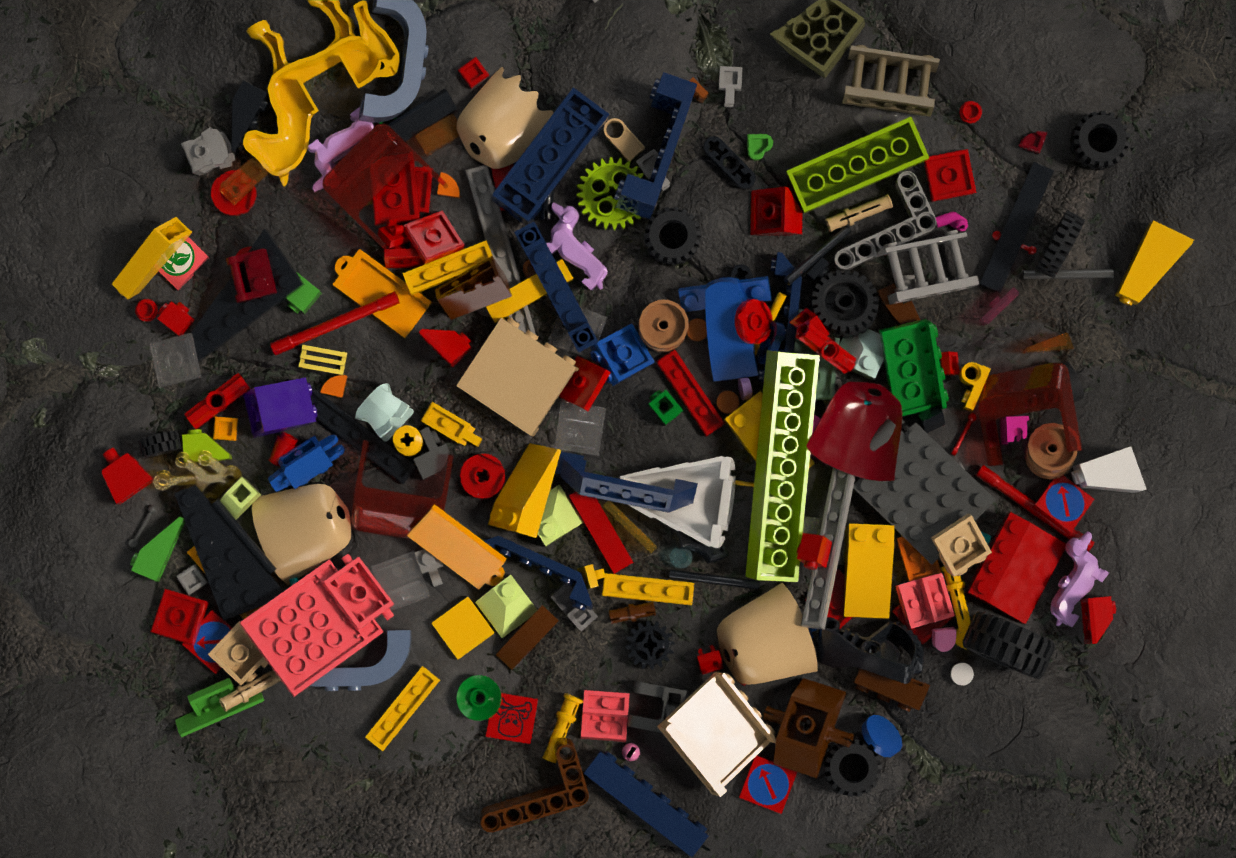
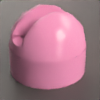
M628 743L623 747L622 755L627 761H635L640 756V749L636 744ZM632 747L636 748V750L632 753V756L630 758L627 757V754L629 753L630 749Z

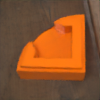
M440 172L437 195L460 199V191L456 181L448 174Z
M338 375L330 378L322 386L320 393L343 398L348 376Z

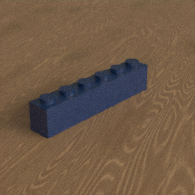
M600 751L584 771V774L690 857H693L709 837L705 833L707 828L698 821L693 823L687 819L689 814L682 808L678 807L675 809L669 805L671 800L664 794L660 793L657 795L651 791L653 786L646 780L642 779L639 781L633 777L635 772L628 766L624 765L621 767L615 763L617 758L610 752L606 751L603 753Z

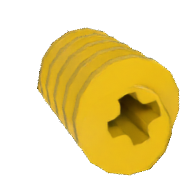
M402 426L393 435L395 448L404 456H415L423 448V437L412 426ZM407 436L414 440L410 442V446L403 443V441L407 440Z

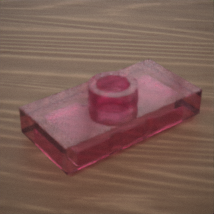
M1013 287L1002 298L997 296L989 304L991 309L979 321L984 326L988 325L1019 295V292Z

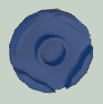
M872 715L862 724V735L868 745L872 744L875 748L873 749L874 752L883 757H892L901 750L902 738L889 720L880 715Z

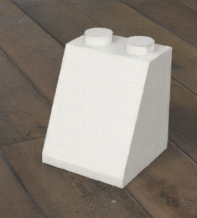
M1131 446L1073 466L1074 471L1071 472L1074 483L1079 484L1080 488L1130 493L1146 490Z

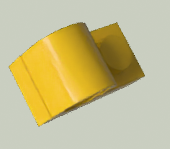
M974 362L967 363L961 367L959 379L962 383L971 387L970 390L966 389L961 402H964L963 409L970 412L974 410L991 368ZM967 368L975 370V379L971 380L966 377L965 370Z

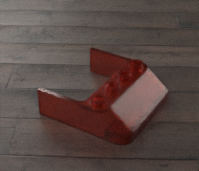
M386 124L376 125L323 179L325 191L383 249H386L388 246L359 218V213L410 161H417L445 189L448 185Z
M1063 363L1043 364L993 374L987 377L980 395L979 415L988 466L1003 465L995 419L1057 408L1061 412L1067 451H1082L1069 371Z
M363 440L354 493L352 525L355 529L363 532L410 539L407 536L409 531L419 523L434 504L445 512L454 454H449L442 496L430 498L364 486L362 483L370 440Z

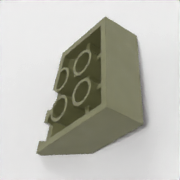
M818 0L797 17L786 22L787 24L770 33V36L790 55L825 79L864 28L865 20L839 0Z

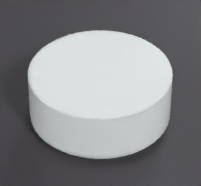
M957 663L950 671V677L957 685L969 684L974 676L972 667L966 663Z

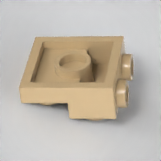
M969 513L931 537L945 569L954 577L964 574L970 566L983 562L986 556L992 553L974 518Z
M239 621L208 655L235 681L243 685L245 682L247 684L252 682L257 676L255 671L260 666L265 668L268 662L240 626L241 621Z

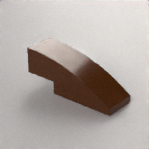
M894 284L877 291L882 307L897 325L920 320L912 300L905 304L902 302L889 305L888 296L895 293L894 289H896Z
M542 605L496 655L513 670L559 620Z

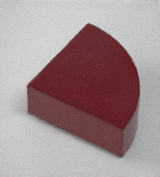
M1038 131L1028 134L1021 140L1018 147L1039 155L1047 132Z

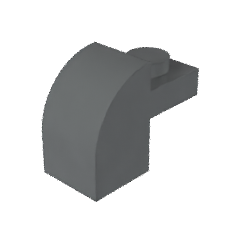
M429 427L420 430L429 452L414 458L423 480L439 474L444 470L449 460L447 444L438 447L437 443L441 441L436 431H430Z

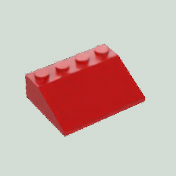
M1008 512L989 546L992 553L987 555L986 559L980 563L965 593L1026 624L1058 564L1066 544L1031 522L1012 512Z

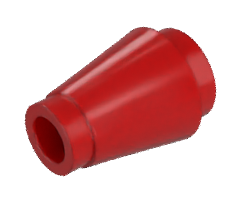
M282 431L281 435H277L269 461L280 467L278 463L280 457L297 447L296 443L298 440L294 436Z

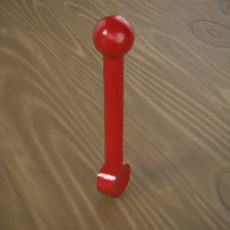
M995 231L992 234V238L994 240L1000 239L1001 233ZM1022 244L1020 247L1027 250L1031 255L1037 251L1034 246L1029 247Z
M974 413L968 415V422L951 455L955 456L972 422L976 421L977 417Z

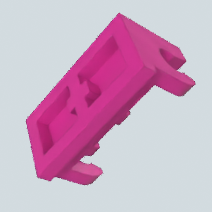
M1029 416L1005 417L1000 420L1001 445L1014 442L1015 436L1017 442L1020 441L1021 435L1023 439L1027 437V421H1029Z

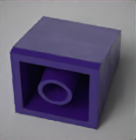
M306 377L254 387L243 394L253 438L311 425L316 422L317 410L315 405H312L310 397L312 396V388L310 383H307Z

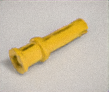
M943 566L940 570L944 573L947 591L950 592L959 633L967 632L971 620L963 592L965 582L962 581L961 575L953 576L952 578V575ZM958 601L960 602L964 619H962Z
M567 693L563 695L565 698L560 711L556 713L558 719L542 757L553 763L557 762L554 748L555 743L561 738H566L571 723L576 721L575 715L579 704L583 703L582 699Z

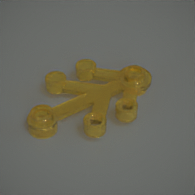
M202 451L198 457L199 464L210 466L218 472L209 473L191 460L187 453L181 452L176 456V465L180 468L186 467L194 474L172 476L168 471L160 470L155 474L153 483L159 490H167L172 485L196 484L203 491L210 483L219 482L212 492L205 494L207 498L212 497L214 499L211 502L213 504L227 487H232L242 477V472L233 465L225 467L213 458L209 451ZM207 456L209 460L204 461L201 457ZM179 458H185L186 462H180ZM232 475L234 479H228L227 476ZM164 480L166 484H160L158 481Z

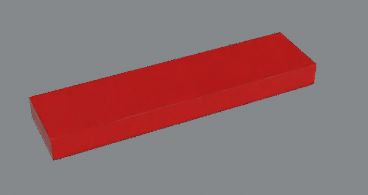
M675 349L656 361L706 437L725 424Z
M577 492L569 495L613 573L615 574L634 563L597 498L579 495Z

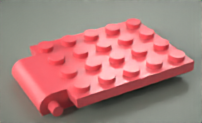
M349 554L345 555L341 559L346 566L339 571L329 559L240 622V626L293 697L383 634L384 631L375 621L376 618L383 614L388 621L394 616L390 610L394 602L360 557L353 560Z

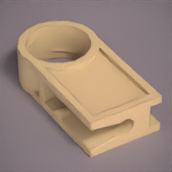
M613 118L605 123L604 135L606 139L613 144L627 161L631 162L645 149V146L620 119ZM616 122L622 125L623 133L620 137L612 138L607 134L606 128L610 123Z

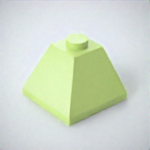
M560 484L549 492L538 530V535L546 547L584 523Z
M509 575L475 602L501 638H504L537 611V608L512 575Z

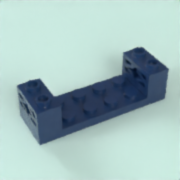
M663 72L661 79L656 78L649 97L653 99L651 107L672 114L668 124L669 128H667L649 181L627 174L625 181L620 180L614 197L615 200H618L616 208L650 219L697 87L696 83Z
M573 87L494 191L491 201L525 226L530 224L541 210L542 204L591 139L595 138L603 128L610 114Z

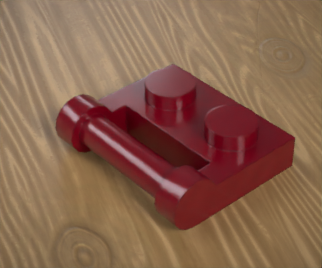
M263 248L226 258L237 293L235 296L237 303L277 293L266 249ZM239 263H245L252 292L246 293Z

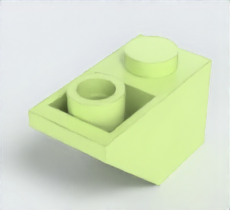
M241 477L224 494L220 501L237 520L261 494L245 478Z

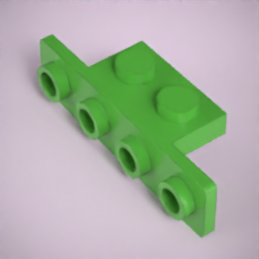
M230 678L187 696L194 712L175 720L180 737H184L263 702L262 692L249 698L247 703L244 704L242 702L227 712L221 707L219 698L236 690Z

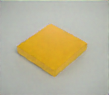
M466 597L432 622L434 628L458 660L495 633L469 597Z

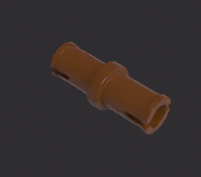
M653 601L639 605L628 604L629 607L609 610L611 624L628 620L635 622L638 618L656 616Z

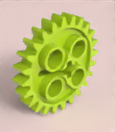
M610 157L608 164L601 159V166L592 163L594 170L591 171L586 168L585 171L588 177L581 176L580 179L584 184L577 185V188L583 191L577 194V198L583 199L578 203V206H585L582 215L589 213L588 222L596 219V227L604 223V230H607L608 226L612 225L613 230L616 231L618 224L621 225L622 229H625V222L633 225L632 218L640 219L641 217L616 208L618 200L613 199L612 196L605 197L599 201H594V198L608 195L610 189L616 192L619 185L614 182V178L617 175L627 177V174L642 179L644 173L637 175L638 166L630 169V161L622 165V158H619L618 162L614 163L613 158ZM600 181L604 183L605 189L602 192H596L592 188L595 182ZM609 203L612 206L611 212L602 213L599 209L600 205Z

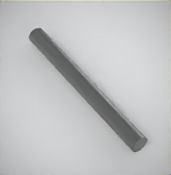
M1113 269L1059 270L1054 278L1038 270H1023V279L1113 278L1114 276Z

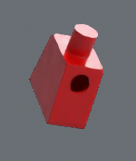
M114 447L103 454L109 466L101 472L116 504L121 505L155 481L154 477L131 454L126 453L120 457Z

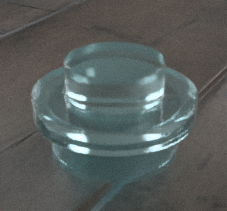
M677 546L670 553V561L676 568H686L692 562V553L689 549L679 550Z

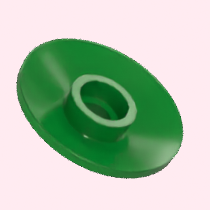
M475 675L467 678L460 685L456 699L458 708L464 716L471 720L483 721L496 714L501 705L502 696L500 688L494 680L487 676ZM479 694L484 695V701L481 703L477 700Z

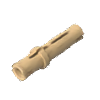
M887 194L884 197L849 210L846 208L842 213L826 218L825 221L829 231L832 232L846 225L852 226L856 221L893 208L890 196ZM878 205V207L873 208V209H871V210H868V211L862 213L863 210H866V209H868V208H871V207H874V206ZM853 214H857L856 216H853V217H850V218H848V219H846V220L840 221V220L843 219V218H846V217L851 216V215H853Z
M272 670L243 687H236V690L219 698V703L223 710L227 712L242 702L244 704L247 703L249 698L277 684L281 680Z

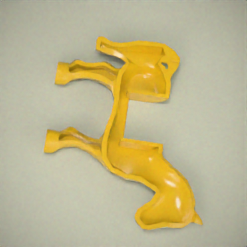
M307 0L311 6L319 8L328 15L334 26L335 39L325 50L292 63H288L286 59L283 38L279 33L271 31L267 20L259 21L247 29L249 36L252 39L261 41L272 55L273 74L267 89L271 105L277 115L278 134H266L257 130L248 131L244 136L243 145L267 172L279 176L283 186L287 185L290 170H293L300 164L308 149L311 118L319 111L303 83L340 62L343 63L357 88L367 85L374 78L394 76L398 71L400 63L399 52L388 34L370 17L368 4L364 0L353 5L359 24L360 36L354 34V21L342 11L339 0ZM382 62L384 63L385 67L380 70Z

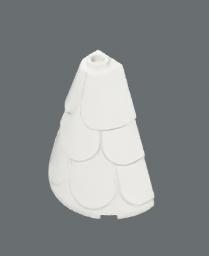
M720 456L692 463L686 462L662 469L656 467L620 476V479L672 490L675 479L698 483L693 504L670 513L633 505L629 506L650 518L658 519L676 531L687 534L708 547L720 548L725 540V536H722L723 530L728 531L734 504L736 476H731V470H735L733 458Z

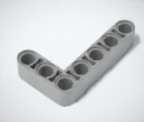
M910 171L902 172L895 181L896 190L908 213L909 219L838 251L833 258V265L836 270L844 272L877 258V252L884 249L879 244L880 237H887L890 243L897 242V245H903L929 234L935 228L936 217L914 173ZM909 178L912 186L910 188L903 187L900 182L901 179ZM918 198L921 201V207H912L910 199ZM927 218L931 223V227L928 229L922 228L920 219ZM902 227L908 228L911 233L910 237L903 238L899 233V229ZM859 247H868L870 255L866 257L861 256L858 251ZM846 255L850 260L849 265H840L838 257Z

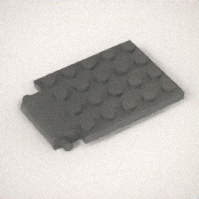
M890 419L885 421L874 434L870 443L872 451L888 442L893 434L896 425ZM916 422L905 433L901 431L895 480L874 481L860 478L853 486V489L890 525H894V529L931 565L939 558V552L931 537L968 513L976 521L996 500Z

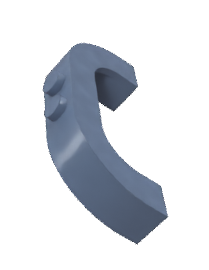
M373 0L372 13L394 18L402 27L404 44L399 85L396 92L387 96L365 93L361 98L359 121L385 122L397 117L413 102L419 91L421 80L425 78L426 67H423V61L427 58L429 48L428 45H425L426 24L421 10L413 0Z
M411 630L387 631V651L383 659L376 665L371 667L334 668L310 686L325 687V691H339V686H348V691L361 690V686L375 685L390 679L399 672L409 656Z

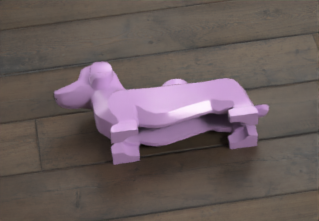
M360 107L350 114V119L353 122L350 127L330 135L323 144L317 139L308 146V151L315 153L314 164L322 175L313 184L312 189L314 192L323 188L330 191L339 186L341 177L332 160L366 139L374 131L372 122L358 120Z
M553 202L552 211L559 217V221L551 230V241L546 243L550 252L554 254L558 250L564 260L584 270V273L589 278H584L582 283L593 291L596 286L601 290L603 288L602 281L608 271L602 262L592 254L594 249L586 241H583L581 244L573 235V228L579 219L578 211L572 206L562 207Z
M1089 531L1080 538L1070 539L1065 546L1068 555L1074 562V568L1068 576L1061 578L1058 583L1060 588L1051 602L1050 610L1052 615L1057 618L1056 626L1058 627L1062 623L1070 627L1074 626L1079 618L1078 615L1072 614L1074 605L1090 592L1096 579L1103 582L1109 574L1106 570L1099 568L1096 557L1087 551V547L1092 539V534Z

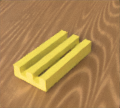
M302 345L298 367L344 375L348 353ZM311 351L342 357V360L306 355V353ZM305 359L340 365V370L305 364Z

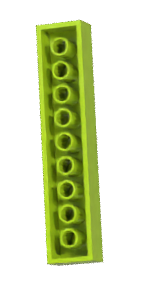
M767 350L745 577L765 581L798 582L800 561L797 560V547L801 543L803 535L810 450L806 445L812 436L820 355Z

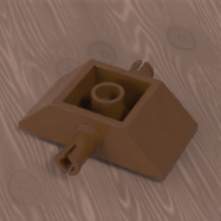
M803 678L791 695L786 712L771 706L766 707L765 711L774 715L764 713L763 719L781 725L776 738L775 765L817 778L830 742L850 747L851 742L849 740H853V733L835 728L846 695L845 691ZM805 724L812 725L811 728L808 730L804 728Z

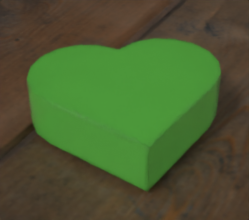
M747 134L748 157L753 161H759L763 158L765 152L771 150L773 139L767 134Z

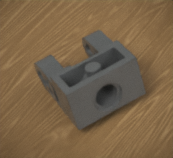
M635 681L634 693L660 697L664 701L662 716L659 720L628 715L627 726L662 733L657 726L690 696L691 691Z

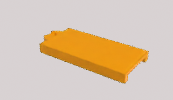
M361 249L356 252L353 258L342 256L336 261L335 270L339 277L333 283V286L360 306L373 302L377 298L393 291L396 292L400 304L383 311H378L372 315L405 339L432 304L421 293L411 295L406 282ZM348 262L347 266L344 269H341L343 264Z
M435 504L407 535L478 590L485 583L490 586H496L504 578L505 571L502 565L507 558Z

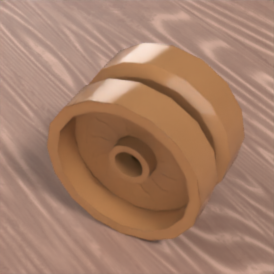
M657 300L650 303L642 311L638 323V333L643 343L649 349L656 352H670L677 349L683 343L688 331V317L685 310L678 303L670 300ZM661 322H665L668 327L661 329L659 325H661Z
M1056 423L1043 424L1035 429L1029 438L1025 451L1026 464L1040 478L1050 480L1062 477L1068 473L1076 459L1078 451L1076 437L1064 425Z

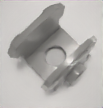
M209 127L198 138L181 143L192 173L199 176L210 172L213 168L231 167L232 162L235 160L228 137L224 132H219L218 129H211Z

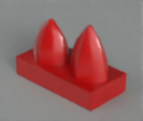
M412 243L409 249H405L404 245L384 249L385 268H417L425 265Z

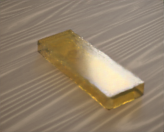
M607 501L603 505V508L650 554L657 548L611 501Z

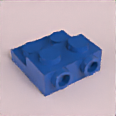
M633 324L607 336L590 347L592 350L590 352L592 360L595 363H600L602 368L611 372L606 382H611L612 386L654 363L652 356Z

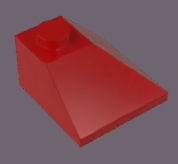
M788 187L751 190V235H802L803 212Z
M421 329L419 331L420 336L452 367L472 349L469 345L471 340L463 332L458 334L456 331Z
M1111 596L1080 600L1085 644H1097L1112 622L1113 614H1116L1115 601L1111 600Z

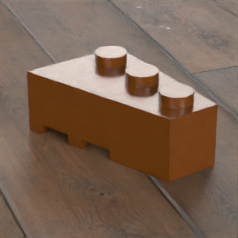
M493 256L435 289L438 302L451 320L512 297L506 275Z
M860 668L857 669L852 681L857 684L856 689L867 694L869 690L878 693L876 698L888 703L890 699L899 702L897 707L910 712L911 708L920 710L930 687L929 684L922 683L913 678L908 684H904Z

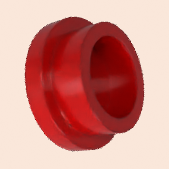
M967 101L960 107L959 115L964 122L972 124L981 118L982 109L977 102Z
M143 299L137 303L135 313L140 320L149 322L156 318L158 306L150 299Z

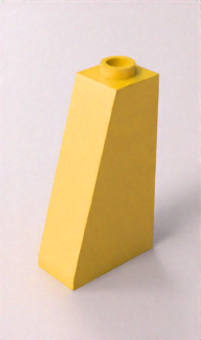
M177 217L154 228L112 285L127 299L139 294L191 235L192 231Z
M1154 220L1150 222L1115 296L1120 298V302L1128 306L1138 304L1192 245L1194 240Z

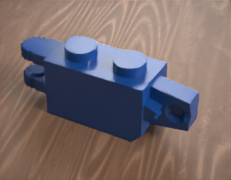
M314 435L281 456L278 462L281 468L268 478L273 489L277 492L290 485L296 489L307 484L310 479L318 474L326 472L328 468L333 466L332 461L341 456L345 451L343 445L340 444L331 448L338 443L337 436L330 435L318 441Z

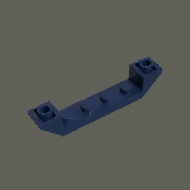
M532 222L515 231L514 233L578 353L598 343L593 330L536 223Z
M777 252L776 258L772 257L770 271H774V277L785 278L795 269L782 252ZM801 276L791 285H786V295L790 296L789 304L784 305L783 317L787 318L786 327L784 326L786 331L784 349H779L781 352L794 353L796 328L791 326L789 322L798 315ZM765 365L763 369H759L758 382L762 383L761 388L764 385Z
M564 456L560 477L579 495L667 513L694 502L698 483L675 479L673 490L584 472L586 460Z
M501 536L484 541L496 550L498 548V552L506 557L516 556L519 558L518 561L526 566L531 567L533 564L540 567L539 571L548 576H551L552 573L560 576L559 580L565 584L572 585V583H575L569 597L570 601L573 602L572 606L581 611H585V609L592 610L593 605L580 572Z

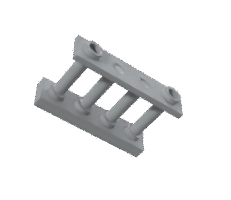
M957 230L944 233V237L897 245V242L885 244L884 249L877 252V256L888 255L896 289H894L895 293L888 296L889 305L965 290L979 285L977 276L969 277L965 273L958 241L967 237V233L958 234ZM949 243L957 274L953 281H949L945 277L938 249L939 244ZM929 247L937 279L934 285H928V282H925L917 250L919 248ZM909 251L916 280L915 288L909 290L908 286H905L897 253Z

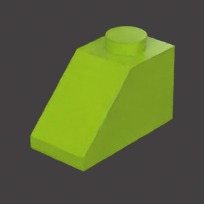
M201 429L188 430V434L182 435L185 463L232 460V455L208 434L202 433Z

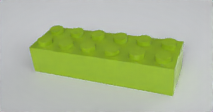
M911 116L787 170L786 173L805 214L927 161L929 156Z

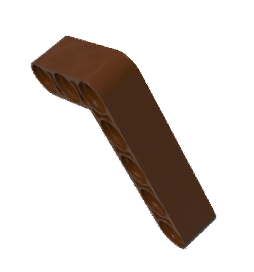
M561 738L554 746L564 783L484 807L480 812V822L483 830L486 832H496L586 804L589 799V793L573 741L568 738ZM564 747L571 749V752L567 755L559 753ZM574 768L577 770V773L570 776L566 774V771ZM576 789L584 791L580 796L572 795ZM554 796L562 798L558 803H553L550 800ZM533 802L540 804L537 809L529 808V805ZM510 809H516L518 811V813L514 816H509L506 814ZM488 816L496 817L494 822L489 823L485 821V818Z

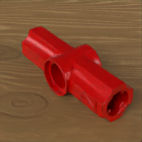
M808 321L800 324L796 330L795 337L842 373L846 374L854 368L856 358Z
M237 373L218 389L210 392L206 398L184 415L191 425L198 429L219 412L226 410L231 403L251 388L242 376ZM217 395L222 396V405L214 407L212 399Z

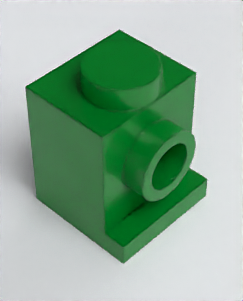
M658 390L649 398L651 402L648 406L665 426L683 412V409L667 390L663 392ZM663 402L668 404L666 411L660 409V404Z

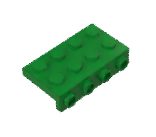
M922 319L879 330L889 392L900 401L902 416L926 411L937 405L940 409H946V402L949 401L947 390L943 386L945 373L943 368L940 367L939 359L942 358V354L936 343V338L938 337L936 325L927 319Z

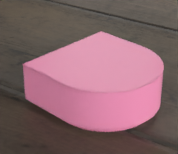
M954 627L932 629V644L941 652H946L954 647L956 641V629Z

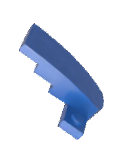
M768 276L743 280L722 277L707 283V285L679 288L680 303L685 312L706 310L707 339L713 381L758 376L755 345L745 343L738 336L735 328V314L739 305L747 299L771 300Z

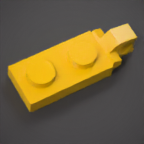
M431 402L421 419V422L458 444L461 443L465 446L467 442H470L479 447L483 440L473 434L475 428L470 423L434 402Z

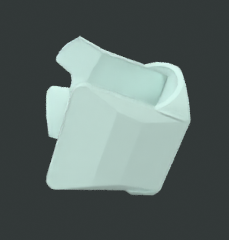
M385 383L378 386L357 409L355 418L368 422L377 435L387 442L394 435L395 431L411 417L414 411L408 404L392 395L390 385Z

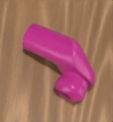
M949 212L936 217L937 228L950 225L960 232H964L968 228L967 220L956 212Z

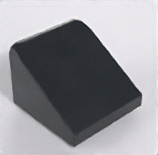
M938 405L918 414L922 428L926 433L946 425L943 411Z

